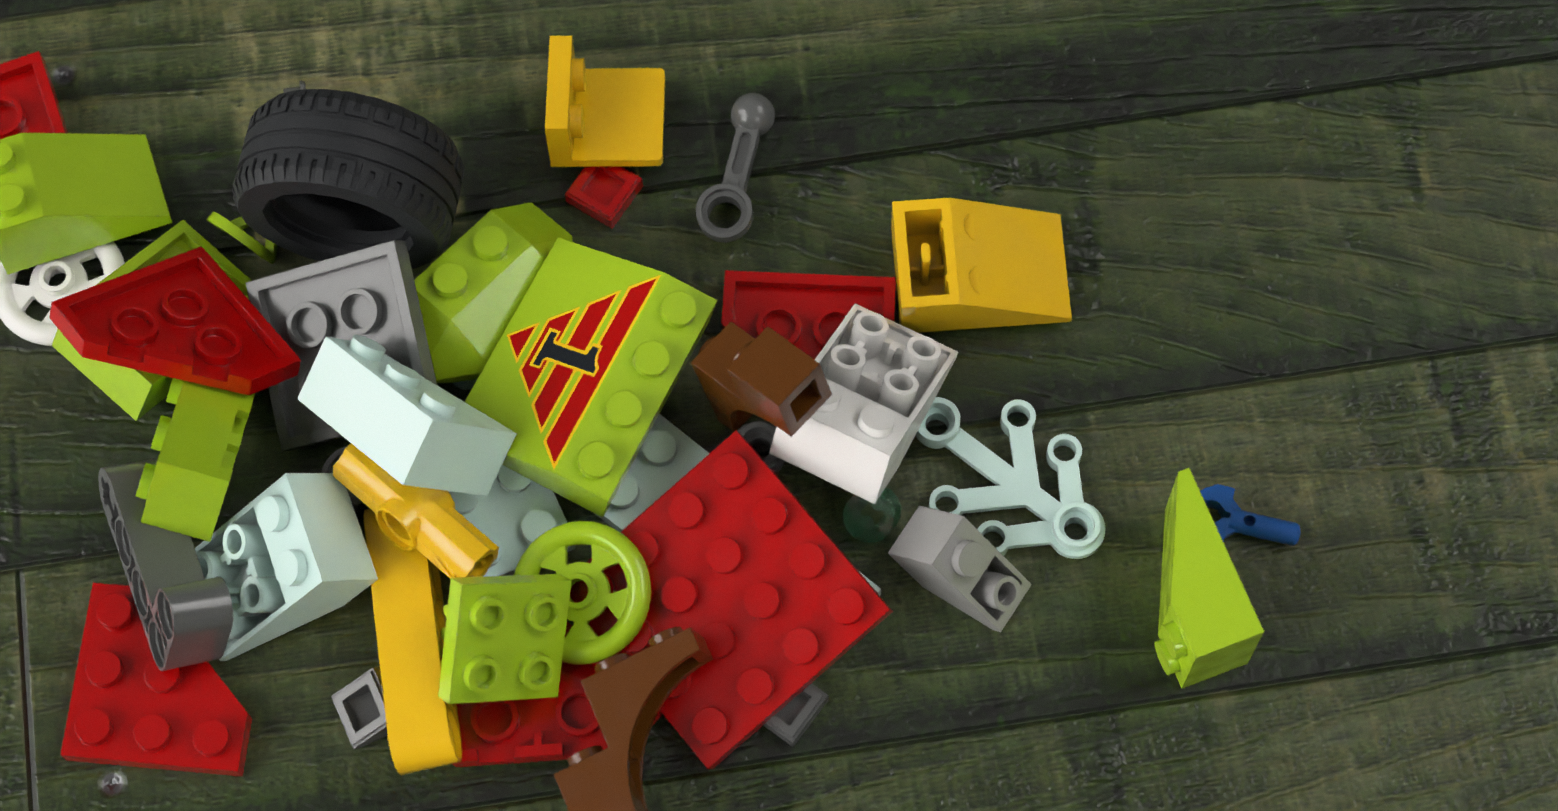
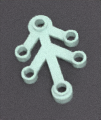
M935 397L916 433L917 439L929 448L940 449L946 447L996 486L957 489L951 485H942L931 493L929 508L939 510L935 504L937 500L942 497H950L956 501L957 508L949 513L957 515L1025 507L1043 520L1006 526L997 520H988L982 523L977 529L982 535L988 532H996L1002 536L1004 543L996 547V549L1003 556L1009 549L1051 545L1058 554L1066 558L1082 559L1091 556L1100 548L1105 537V522L1100 512L1094 506L1084 502L1079 471L1082 446L1076 437L1070 434L1056 435L1050 440L1047 447L1046 461L1057 472L1059 502L1040 488L1032 433L1036 412L1030 403L1020 399L1012 400L1003 407L1001 412L1000 426L1002 431L1009 436L1012 467L960 428L961 416L954 403L945 398ZM1013 412H1021L1027 416L1029 421L1026 425L1017 427L1012 425L1007 417ZM940 420L946 424L948 429L943 434L934 435L926 429V425L930 421ZM1059 446H1067L1073 450L1075 456L1069 461H1061L1054 455L1053 451ZM1076 523L1085 529L1086 535L1078 540L1071 539L1066 535L1064 528L1069 524Z

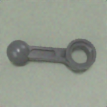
M744 94L733 104L731 121L736 131L722 184L709 187L701 194L697 201L696 217L698 225L708 238L717 242L726 243L741 238L750 229L753 221L752 204L746 194L760 136L771 129L775 120V110L772 103L761 94ZM722 203L734 204L740 209L741 217L732 227H716L709 220L710 213L714 207Z

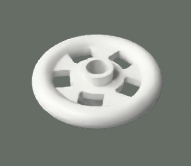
M113 241L37 265L31 274L30 285L28 286L15 284L18 272L7 274L0 260V318L2 322L13 333L29 342L52 346L58 328L49 318L50 311L40 322L28 316L25 310L35 299L44 307L51 309L52 301L95 286L125 263L121 251ZM98 257L104 275L88 281V276L82 263ZM59 273L66 274L63 283L58 286H49V281L54 275Z

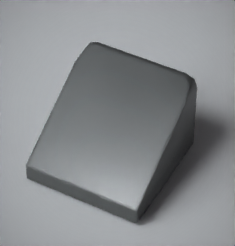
M373 667L331 696L353 749L362 748L388 736L380 667Z

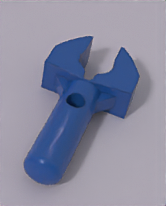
M1216 484L1200 491L1207 508L1217 510L1222 517L1214 523L1223 543L1225 538L1235 533L1290 546L1298 543L1301 535V528L1298 523L1241 510L1233 499L1235 488Z

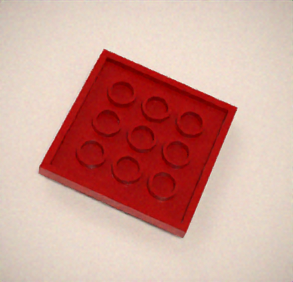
M737 430L621 531L637 547L645 560L651 581V602L642 628L636 637L617 654L627 653L631 657L649 648L648 641L653 636L673 627H682L683 631L692 628L704 637L713 660L699 667L674 689L664 702L665 708L661 713L707 769H714L770 718L776 715L893 612ZM590 558L586 563H591L592 558ZM619 564L604 570V574L610 583L611 594L627 588L626 577ZM578 581L572 585L570 597L575 603L582 602L588 595V586L584 581ZM607 607L599 617L589 621V625L600 636L610 630L618 619Z

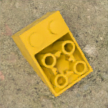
M950 197L892 201L891 232L900 325L921 333L1072 321L1060 214Z

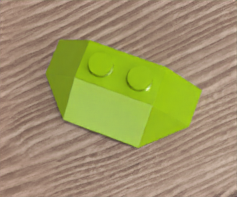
M532 202L490 210L414 280L437 383H455L478 379L557 238L572 242V235Z

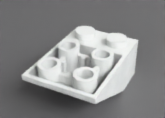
M854 304L815 358L822 367L832 395L792 437L776 427L769 454L875 504L900 466L956 360L958 351L887 319L876 312Z

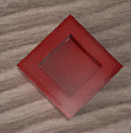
M584 167L565 193V199L567 203L613 229L642 189L643 181L641 177L623 167Z

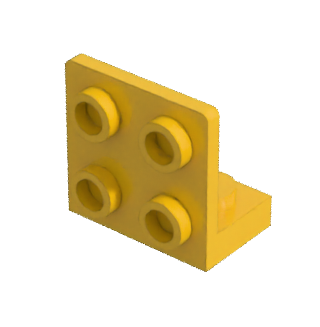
M550 36L545 134L551 167L662 165L665 109L664 69L586 68L585 58H575L572 36Z

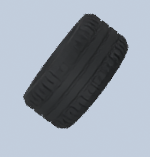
M302 89L281 93L268 100L254 112V115L250 118L232 192L238 212L246 224L262 237L298 255L316 261H323L389 241L401 240L406 241L411 268L415 269L430 263L449 243L465 167L454 142L442 129L426 118L402 106L348 91Z

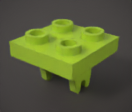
M561 574L451 578L448 604H445L443 608L444 615L447 618L446 627L441 629L444 645L438 697L448 704L558 697L571 580Z

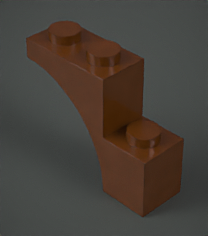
M730 322L717 336L708 339L700 348L698 355L690 362L718 421L733 432L738 430L752 414H755L792 437L832 395L820 363L769 327L755 339L733 322Z
M682 627L664 630L648 641L649 648L631 657L627 653L611 656L594 667L596 674L581 680L608 748L603 750L600 745L581 750L567 760L569 767L554 774L569 811H648L643 787V759L646 742L654 720L674 689L699 667L713 660L704 637L692 628L684 631Z

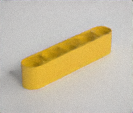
M370 508L364 510L366 545L378 580L371 584L388 742L393 763L397 772L400 775L460 762L462 760V744L457 704H448L438 697L444 645L441 629L446 627L440 570L416 548L406 551L392 543L379 527L375 518V512Z

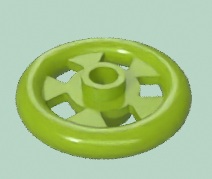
M574 521L558 525L544 532L524 551L513 575H539L541 569L545 568L570 579L571 587L578 581H584L588 586V595L582 602L575 603L569 597L567 620L573 621L574 625L564 640L562 663L582 665L600 662L620 652L636 637L649 611L651 581L642 554L624 534L602 523ZM591 545L592 562L568 564L567 547ZM619 564L625 574L627 588L611 594L610 583L604 574V570ZM608 607L618 621L606 633L597 636L589 625V621L599 617Z

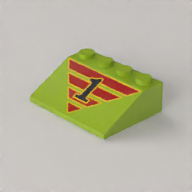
M558 237L467 396L465 403L517 433L502 464L503 466L603 518L705 331L717 300L667 273Z

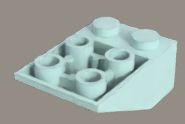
M285 473L213 533L210 542L204 540L195 548L205 579L222 577L228 587L232 601L233 626L224 654L219 659L220 661H228L344 606L378 580L347 488L333 477V473Z

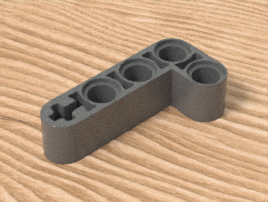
M158 458L102 467L99 470L98 476L102 505L156 666L159 670L166 671L221 659L233 626L232 601L225 581L222 577L205 579L190 536L141 523L146 500L135 497L145 463L156 465Z

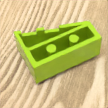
M175 378L172 379L166 402L176 406L172 418L160 416L151 449L160 451L157 464L145 463L135 496L146 500L141 523L208 542L211 541L255 393L245 395Z

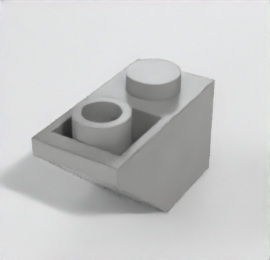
M919 506L888 552L923 588L997 632L1003 630L1032 585L964 516Z

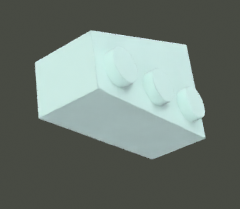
M353 335L351 341L325 337L297 398L301 403L402 485L482 496L488 495L517 433L422 377L413 369L385 354V347L378 342L361 335Z

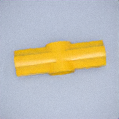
M352 443L344 449L339 460L333 465V477L375 512V518L379 527L392 543L406 551L416 548L450 579L456 577H483L498 557L499 547L456 510L454 500L448 491L402 485Z

